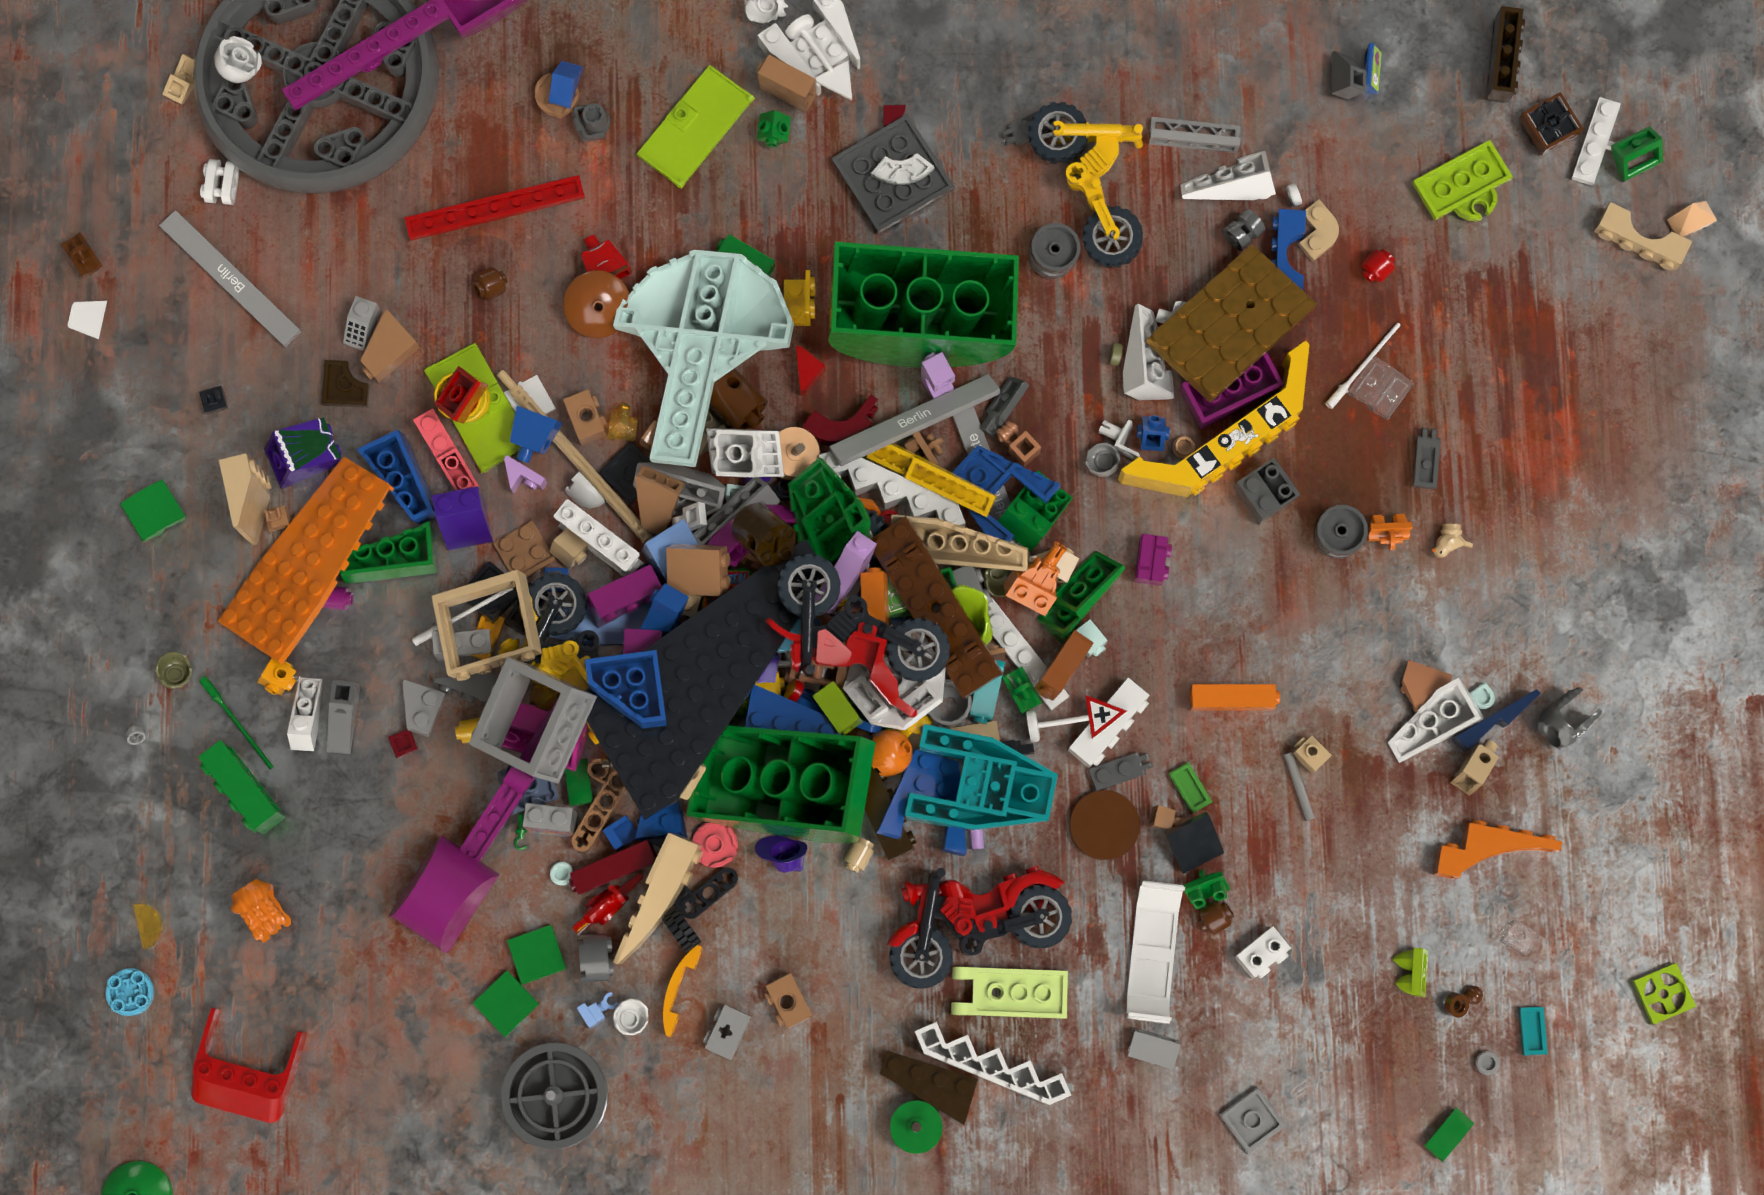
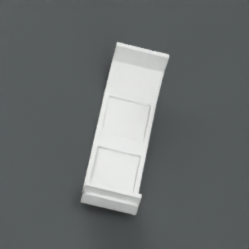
M1145 880L1140 882L1127 988L1126 1019L1170 1024L1172 1017H1170V992L1178 915L1182 893L1185 891L1184 885Z

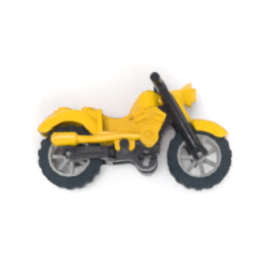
M560 573L545 574L543 577L537 578L529 587L542 654L536 655L533 660L521 662L533 665L586 690L589 686L585 659L599 658L597 653L599 648L598 635L592 630H585L575 640L571 637L557 644L545 642L546 638H549L550 635L568 634L570 631L575 630L583 621L587 609L585 592L578 581L569 575ZM555 588L566 590L559 598L556 597ZM552 589V596L549 598L542 595L546 590ZM570 594L573 603H563V599ZM540 598L548 602L547 606L539 609L538 603ZM563 607H573L568 617L563 612ZM560 613L563 617V620L555 621L558 614ZM527 637L522 647L519 646V638L512 640V638L507 639L500 645L502 649L498 651V654L501 655L527 647ZM587 638L589 641L593 639V647L583 646L584 639ZM531 679V681H532L533 683H535V684H537V685H540V686H545V685H543V684H541V683H539V682H537V681ZM586 721L585 724L588 725L587 727L591 731L588 735L596 745L599 742Z

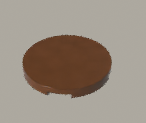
M1099 790L1086 795L1076 804L1070 817V832L1075 845L1085 855L1096 860H1112L1123 856L1133 847L1140 831V820L1134 805L1125 796L1114 791Z

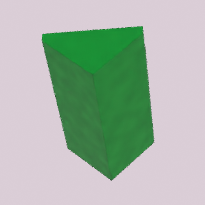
M1095 551L1071 575L1068 583H1062L1055 590L1057 599L1045 616L1041 614L1037 618L1038 622L1062 644L1121 577L1125 570L1124 565Z

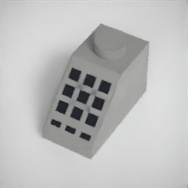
M355 296L347 316L344 345L365 352L381 313L377 303Z

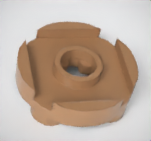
M545 74L535 86L537 105L545 114L555 116L556 118H563L571 113L579 102L580 93L578 87L570 109L549 103L552 74Z

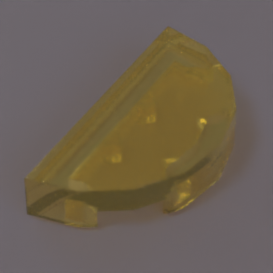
M133 904L143 949L147 950L156 944L161 933H163V920L159 912L151 906Z

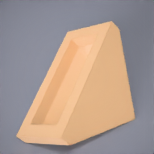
M1707 201L1692 203L1666 220L1671 231L1682 237L1717 221Z

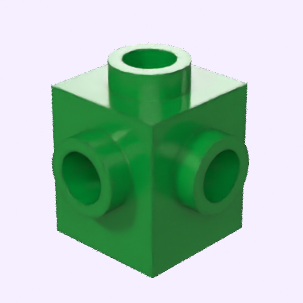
M776 110L761 113L759 116L757 140L764 142L768 147H778L780 144L788 143L791 117Z

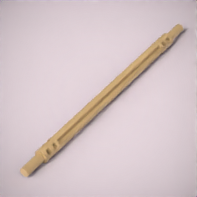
M504 370L498 373L499 379L511 391V396L515 398L522 408L547 416L528 393L523 390V387L517 385ZM559 430L553 442L630 527V530L635 533L641 542L645 544L651 540L654 535L642 528L641 520L635 516Z

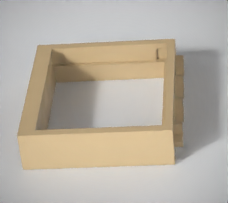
M519 570L432 596L447 675L457 679V681L467 680L470 678V675L476 673H490L496 667L501 668L507 657L518 661H530L535 659L536 655L542 654L526 574ZM516 587L528 646L460 666L449 607Z

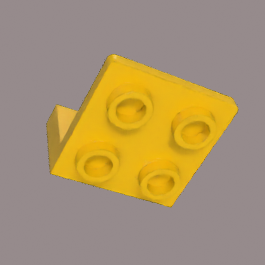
M806 270V280H784V300L794 326H811V319H815V299H811V297H815L816 284L815 277H811L810 270Z

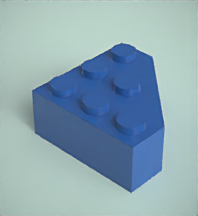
M657 650L585 659L588 686L591 691L642 729L666 725Z

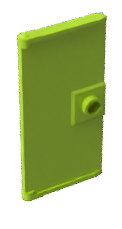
M709 65L637 152V156L669 179L678 188L682 189L729 129L754 101L755 97Z
M474 343L427 367L424 372L429 377L435 390L441 379L454 373L458 366L488 384L490 405L484 416L475 422L464 424L453 420L477 463L479 471L483 474L504 462L506 455L509 457L517 455L521 446L510 442L515 412L479 348Z

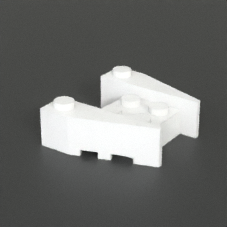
M813 0V10L822 22L807 31L811 39L833 68L851 60L857 70L860 69V56L842 1ZM776 23L758 34V45L767 57L771 55L813 78L828 71L802 35L790 42ZM816 83L817 95L819 96L821 94V85Z

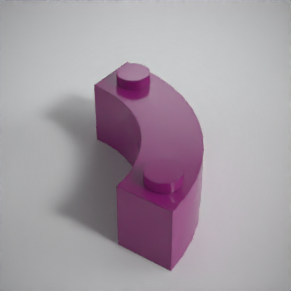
M775 504L765 505L792 528L796 524L795 514L788 507ZM732 519L712 536L707 545L727 546V553L730 555L729 565L736 567L749 552L733 538L731 527L734 519Z

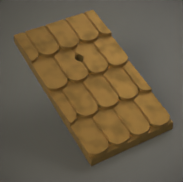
M1253 244L1206 284L1200 292L1178 309L1146 341L1153 350L1210 403L1313 311L1317 305L1311 297H1308L1298 285L1292 282L1262 252H1259L1260 250Z

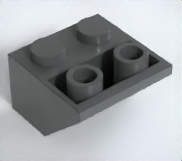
M1275 457L1237 481L1234 486V490L1259 525L1279 513L1301 495Z

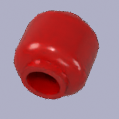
M1384 249L1381 251L1373 250L1361 263L1364 270L1362 275L1371 283L1373 281L1382 283L1395 270L1394 257Z

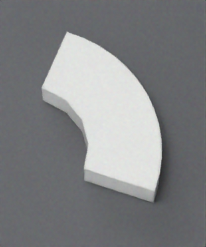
M917 153L903 161L892 160L885 156L872 171L871 176L888 184L905 185L923 179L934 170V166Z

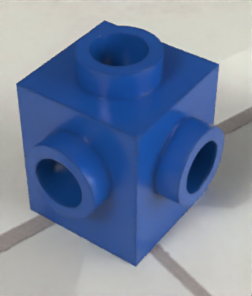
M1156 415L1143 416L1142 425H1137L1136 435L1141 440V450L1164 451L1165 440H1169L1170 427H1166V419Z

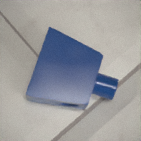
M517 406L510 438L511 443L521 446L516 459L529 463L534 451L545 454L563 422Z

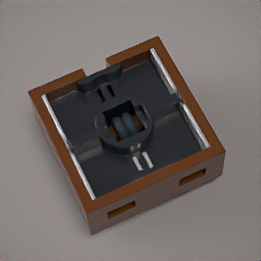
M1561 92L1546 99L1541 106L1537 104L1522 112L1519 117L1520 122L1541 155L1579 136L1584 130Z

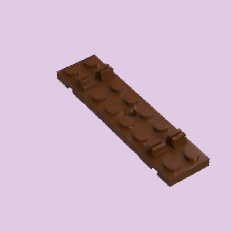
M903 517L870 539L877 544L874 553L913 618L931 620L946 633L950 644V655L945 666L946 672L962 698H967L1004 674L990 654L988 647L925 544L919 538L909 518ZM934 603H938L940 607L936 612L932 610ZM925 634V637L929 644L932 643L933 640Z

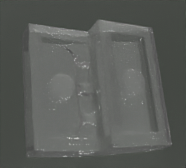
M1374 356L1348 392L1350 396L1368 405L1369 410L1388 420L1414 384L1402 373Z

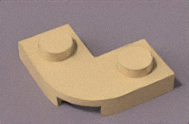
M1320 199L1306 209V222L1314 232L1303 239L1298 245L1312 262L1334 245L1339 234L1336 218Z

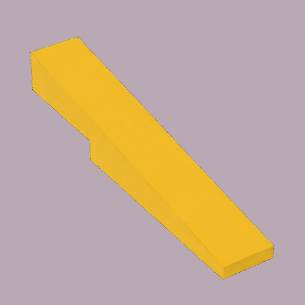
M895 443L874 451L866 457L904 475L906 479L985 517H988L997 497L989 491Z

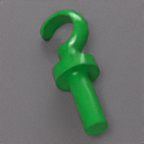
M518 814V829H515L518 837L514 840V845L518 850L527 848V845L521 848L517 844L519 839H524V833H527V830L523 827L524 814Z

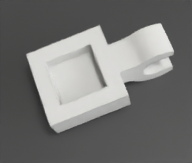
M697 502L682 508L683 515L672 518V526L684 519L691 531L706 526L705 503Z

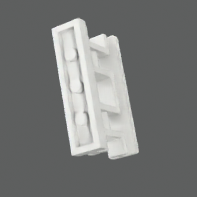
M567 499L554 514V518L560 522L558 525L559 529L562 531L566 528L571 530L589 544L588 551L624 577L635 572L644 564V562L638 559L640 556L639 552Z

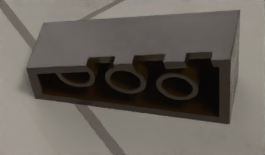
M890 1051L886 1052L880 1075L962 1125H965L977 1085V1078Z

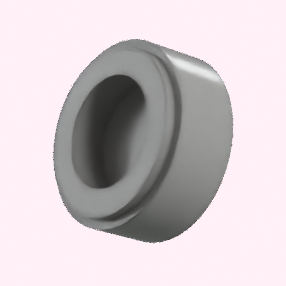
M1484 1051L1476 1056L1475 1068L1479 1073L1492 1075L1498 1071L1500 1061L1495 1053Z

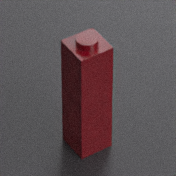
M651 840L643 841L571 872L570 886L573 892H577L578 895L586 894L653 865L657 854Z

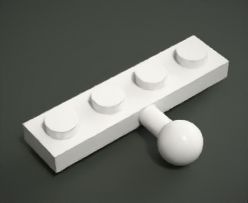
M1599 97L1571 180L1590 186L1594 185L1605 150L1611 151V145L1615 144V142L1609 141L1621 103Z

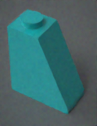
M996 660L997 664L1003 672L1005 662ZM1002 675L974 693L969 718H973L974 723L987 725V722H992Z

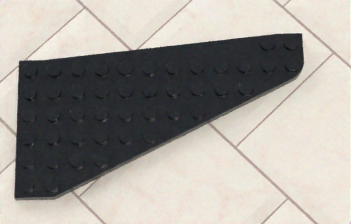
M807 539L794 546L792 550L793 556L790 560L805 554L816 555ZM790 560L762 567L642 651L657 650L666 716L665 726L642 729L589 688L585 690L597 696L587 718V723L644 820L679 800L786 640V638L775 632L765 620L769 617L788 632H791L798 622L799 616L786 609L780 600L777 590L780 572ZM812 569L801 570L808 580ZM816 570L813 580L823 579L824 576ZM798 573L793 577L792 583L803 582ZM822 583L818 584L816 588L820 589ZM791 586L792 592L796 597L802 591L801 587Z

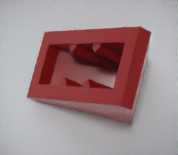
M796 346L800 394L803 396L808 393L825 373V365L803 347Z

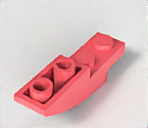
M432 408L413 419L454 490L476 486L479 488L478 483L434 409Z

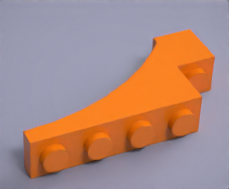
M1473 820L1472 823L1465 825L1461 849H1459V845L1453 843H1445V846L1442 845L1437 848L1433 875L1456 880L1461 878L1463 871L1489 857L1515 851L1556 853L1561 851L1562 841L1555 840L1556 837L1553 835L1542 834L1541 837L1533 836L1532 831L1519 829L1518 832L1509 831L1510 827L1496 825L1494 828L1486 826L1487 823L1484 821Z

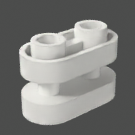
M209 159L208 163L204 164L205 184L201 185V198H204L205 203H216L218 197H221L223 204L234 205L239 169L230 161H227L225 167H222L220 160ZM221 176H224L222 188H219Z

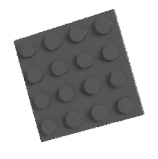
M908 114L832 158L834 166L878 234L954 190L953 183ZM917 153L934 166V170L923 179L905 185L888 184L871 176L872 171L885 156L892 160L903 161Z

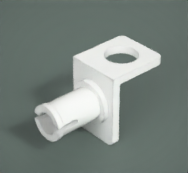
M1104 420L1102 423L1104 426L1100 427L1099 434L1115 440L1114 446L1119 454L1133 461L1140 457L1138 452L1124 446L1133 430L1132 421L1128 420L1125 427L1120 428Z

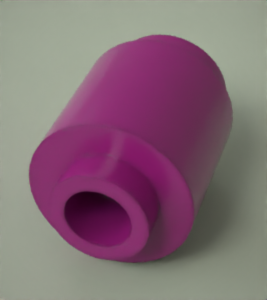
M335 586L323 607L325 609L348 610L349 606L353 605L354 594L350 592L348 587Z

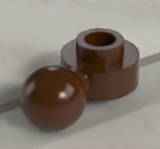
M1470 986L1465 990L1464 995L1456 992L1451 993L1444 1003L1446 1013L1456 1018L1463 1017L1469 1009V1003L1476 1005L1482 1001L1483 991L1478 986Z

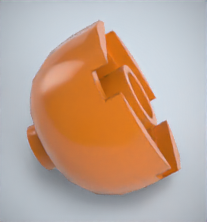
M885 729L873 733L872 741L876 742L872 767L878 768L881 772L878 774L885 777L905 771L910 765L913 756L912 746L907 736L894 729Z

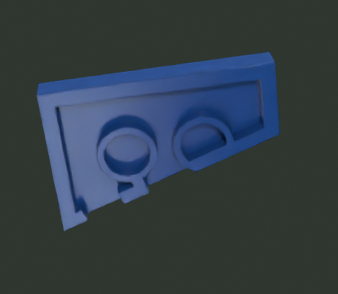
M680 800L645 820L641 815L635 839L645 840L666 837L668 833L682 835Z

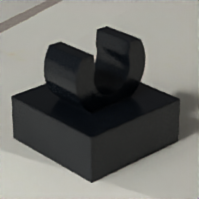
M222 386L199 392L206 415L229 409Z

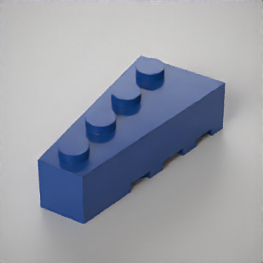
M397 429L357 449L379 478L394 487L393 492H390L412 521L422 525L436 518L432 494L404 433Z
M757 685L751 690L745 727L840 735L826 715Z

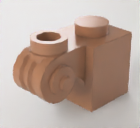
M1007 420L1001 428L996 430L998 440L1004 442L1009 447L1008 453L1020 465L1025 467L1040 454L1041 446L1027 431L1020 435L1017 429L1018 426Z

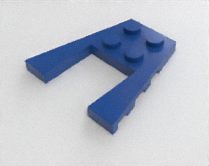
M979 445L952 472L994 495L1013 476L1044 503H1047L1061 487L1058 482L1049 480L1037 472H1032L1020 464L1006 460L1002 456ZM968 509L984 534L1008 542L1015 538L1010 531L991 515L985 517Z
M915 749L911 763L903 771L899 785L892 795L893 798L883 815L882 822L877 828L876 833L895 839L901 837L909 793L956 802L960 784L959 761ZM945 826L941 851L962 857L965 856L967 853L965 829Z

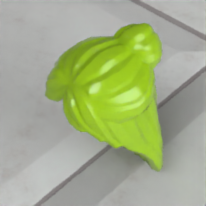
M963 584L958 585L952 590L987 646L993 636L987 597L980 590Z

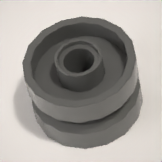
M1050 223L1041 227L1035 233L1028 250V260L1032 269L1040 276L1048 279H1059L1067 275L1074 268L1081 251L1080 240L1077 234L1064 224Z
M1336 505L1327 509L1318 519L1314 528V540L1318 549L1334 559H1344L1355 554L1364 544L1368 535V524L1364 515L1349 505ZM1338 528H1342L1345 531V534H1339L1337 531Z

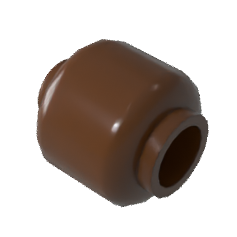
M490 267L475 275L472 286L479 298L491 300L505 292V284L508 281L503 271L499 272L496 268Z
M1214 900L1199 911L1201 919L1198 920V923L1204 932L1209 930L1212 934L1217 935L1229 928L1233 923L1232 918L1234 914L1225 901Z

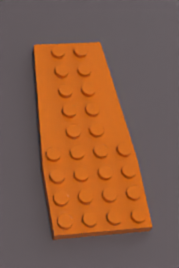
M343 457L259 561L220 616L218 622L283 665L328 600L338 583L335 580L341 570H346L349 565L348 557L353 550H358L361 545L359 542L360 537L365 529L370 530L373 525L370 522L377 510H382L385 505L382 502L389 490L393 492L394 487L346 457Z

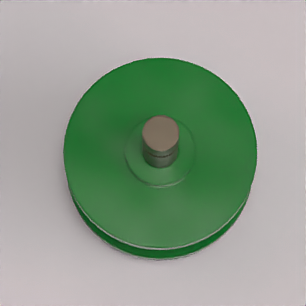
M916 1100L902 1104L894 1112L890 1121V1133L893 1141L900 1149L908 1153L921 1154L931 1150L938 1143L942 1135L943 1126L939 1113L932 1105L923 1101Z

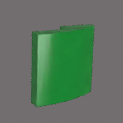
M163 479L142 489L120 503L143 543L163 534L165 529L184 521L186 518Z

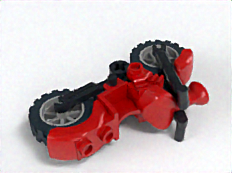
M1039 866L1026 869V875L1017 877L1016 873L1003 877L1004 882L996 884L994 889L984 895L973 894L969 888L956 880H945L940 883V879L946 874L943 868L931 872L928 883L913 884L903 881L904 888H901L904 901H909L911 906L915 905L917 900L920 901L916 920L898 927L886 943V945L891 947L889 962L894 975L903 984L918 989L933 987L942 982L946 975H948L953 962V952L948 939L939 930L935 929V919H940L947 925L954 939H959V950L967 956L979 954L983 949V944L988 939L1001 937L1009 932H1012L1021 943L1032 948H1048L1056 945L1068 934L1072 924L1071 906H1069L1067 898L1056 889L1061 887L1064 881L1052 873L1043 871V869L1040 870ZM1051 903L1056 910L1048 912L1045 908ZM1024 910H1027V911H1029V912L1034 910V912H1033V913H1030V914H1029V913H1023ZM1057 913V922L1055 925L1054 923L1049 921L1047 917ZM1043 922L1053 927L1046 934H1044ZM1039 924L1040 935L1029 930L1034 925ZM968 938L977 943L973 947V952L965 947V944L968 943ZM909 943L915 950L913 954L904 953ZM930 943H932L937 950L929 952ZM938 953V962L936 965L929 959L931 955ZM903 957H911L914 962L906 967ZM924 962L934 968L927 974L924 973ZM917 963H920L921 975L910 971Z

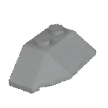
M654 462L637 464L635 478L642 465H645L685 483L673 515H683L682 508L697 502L705 503L706 516L721 510L726 486L709 473L680 465Z

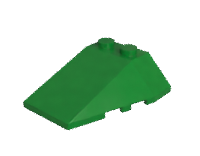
M819 457L788 483L791 511L795 513L796 519L793 529L797 533L798 544L807 539L815 554L830 561L833 565L837 563L845 546L857 531L867 538L870 537L871 521L863 502L822 458Z

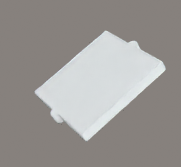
M537 375L524 382H518V385L523 387V390L528 393L545 414L556 409ZM507 390L504 394L515 412L516 407H521V405L511 396V391Z

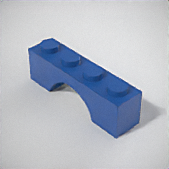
M1279 209L1277 215L1272 218V230H1275V238L1271 240V251H1275L1274 259H1271V262L1303 290L1304 275L1296 272L1290 266L1287 260V248L1293 242L1303 238L1306 227V210Z

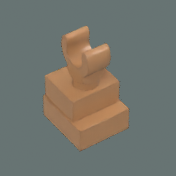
M285 505L264 511L270 533L283 531L292 522L289 508Z
M1157 805L1152 808L1148 827L1168 831L1172 829V826L1176 827L1189 819L1175 817L1176 810Z

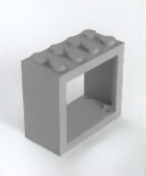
M507 657L501 667L498 679L491 689L486 706L481 712L479 722L472 732L469 745L533 777L559 784L597 696L533 665ZM531 679L561 694L531 762L528 763L502 750L501 746Z

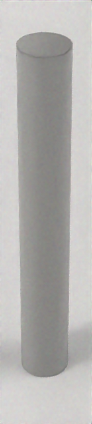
M1293 752L1284 755L1305 820L1315 819Z

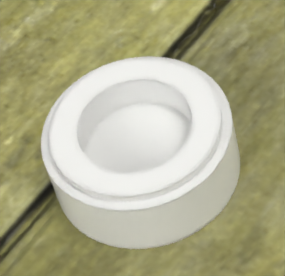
M1296 184L1288 185L1286 191L1292 206L1301 205L1302 199Z

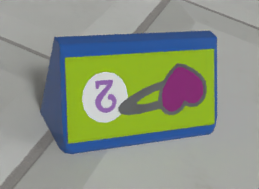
M1374 43L1368 44L1364 59V69L1367 71L1365 93L1370 94L1379 93L1382 52Z

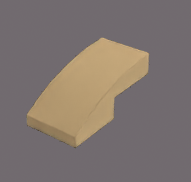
M182 54L174 74H170L162 95L180 104H184L193 90L194 58Z

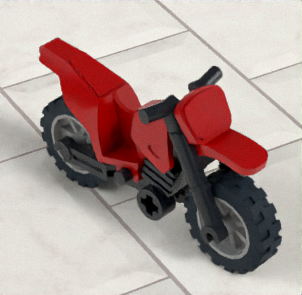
M805 554L787 562L780 572L777 590L780 600L786 609L801 619V635L784 630L769 617L765 622L779 635L793 642V644H790L792 670L799 672L801 663V671L806 676H811L815 672L812 661H815V664L820 666L833 667L862 664L869 671L868 681L890 706L893 705L910 718L916 717L917 710L899 698L898 681L884 662L883 656L886 643V655L891 668L904 679L919 682L937 676L945 668L950 655V644L946 633L931 620L921 618L906 620L893 629L885 622L870 616L867 611L866 601L858 596L851 597L844 605V611L840 610L828 623L823 626H814L816 616H821L829 611L839 597L841 582L838 572L830 561L819 555ZM812 569L808 580L801 570ZM816 570L824 576L823 579L813 580ZM797 573L802 578V583H792L793 577ZM826 582L825 593L816 588L818 584ZM791 586L801 587L802 591L795 597ZM815 592L823 596L817 602H815ZM858 602L860 604L859 609L862 612H856L854 615L851 613L852 608L849 604L854 605ZM921 633L919 642L914 640L910 634ZM926 634L933 642L923 646L922 642ZM935 646V656L933 657L926 653L925 649ZM901 650L910 653L906 661H904L901 655ZM923 655L932 660L924 667L921 660ZM913 657L917 658L918 667L908 665Z

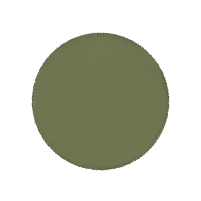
M1112 343L1108 360L1109 365H1119L1122 356V344Z

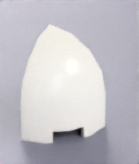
M580 472L571 479L573 483L565 488V493L581 507L596 508L606 503L599 492Z

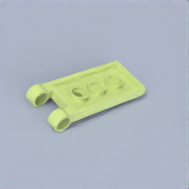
M952 967V979L973 980L972 1003L952 1002L951 1015L1067 1019L1068 971ZM994 988L1000 989L1001 994L999 997L992 995Z

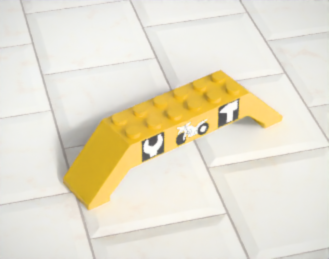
M1304 341L1285 357L1282 363V367L1285 369L1283 377L1284 386L1278 394L1178 464L1170 465L1143 461L1141 457H1138L1121 469L1118 481L1123 485L1188 497L1191 494L1196 496L1205 489L1204 486L1209 481L1215 483L1223 477L1226 469L1233 470L1242 463L1241 460L1246 455L1249 458L1255 455L1263 443L1266 442L1269 445L1276 440L1278 434L1283 429L1285 432L1292 429L1300 419L1299 414L1303 409L1309 343Z

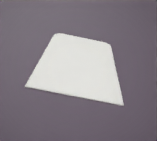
M107 301L74 302L71 307L68 327L99 339Z

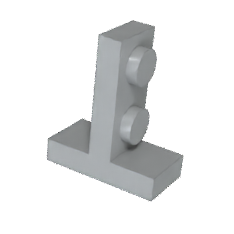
M490 629L454 632L458 656L492 653ZM432 631L434 655L438 662H443L444 656L439 631Z

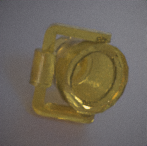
M621 402L614 411H611L607 440L635 441L638 419L629 416L630 406L625 402Z
M536 684L530 693V704L549 712L561 693L547 686Z

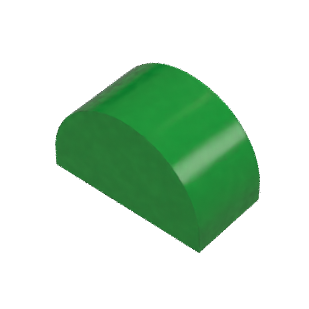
M834 242L831 265L829 343L834 349L847 356L868 362L901 367L921 368L926 356L941 352L944 354L950 367L983 364L1005 357L1013 351L1017 339L1019 255Z

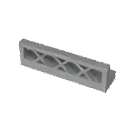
M1151 117L1149 144L1238 153L1241 137H1239L1240 126ZM1155 124L1165 125L1169 130L1155 129ZM1180 127H1187L1190 132L1176 130ZM1202 129H1209L1212 134H1202L1198 132H1200ZM1225 131L1235 132L1234 137L1222 136L1221 134Z

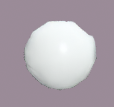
M632 998L620 1002L613 1013L615 1028L624 1035L633 1036L641 1033L648 1024L647 1006L642 1001Z

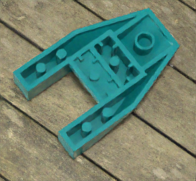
M924 724L919 746L921 752L964 760L956 802L909 793L905 812L907 820L969 830L1049 821L1058 774L992 737Z

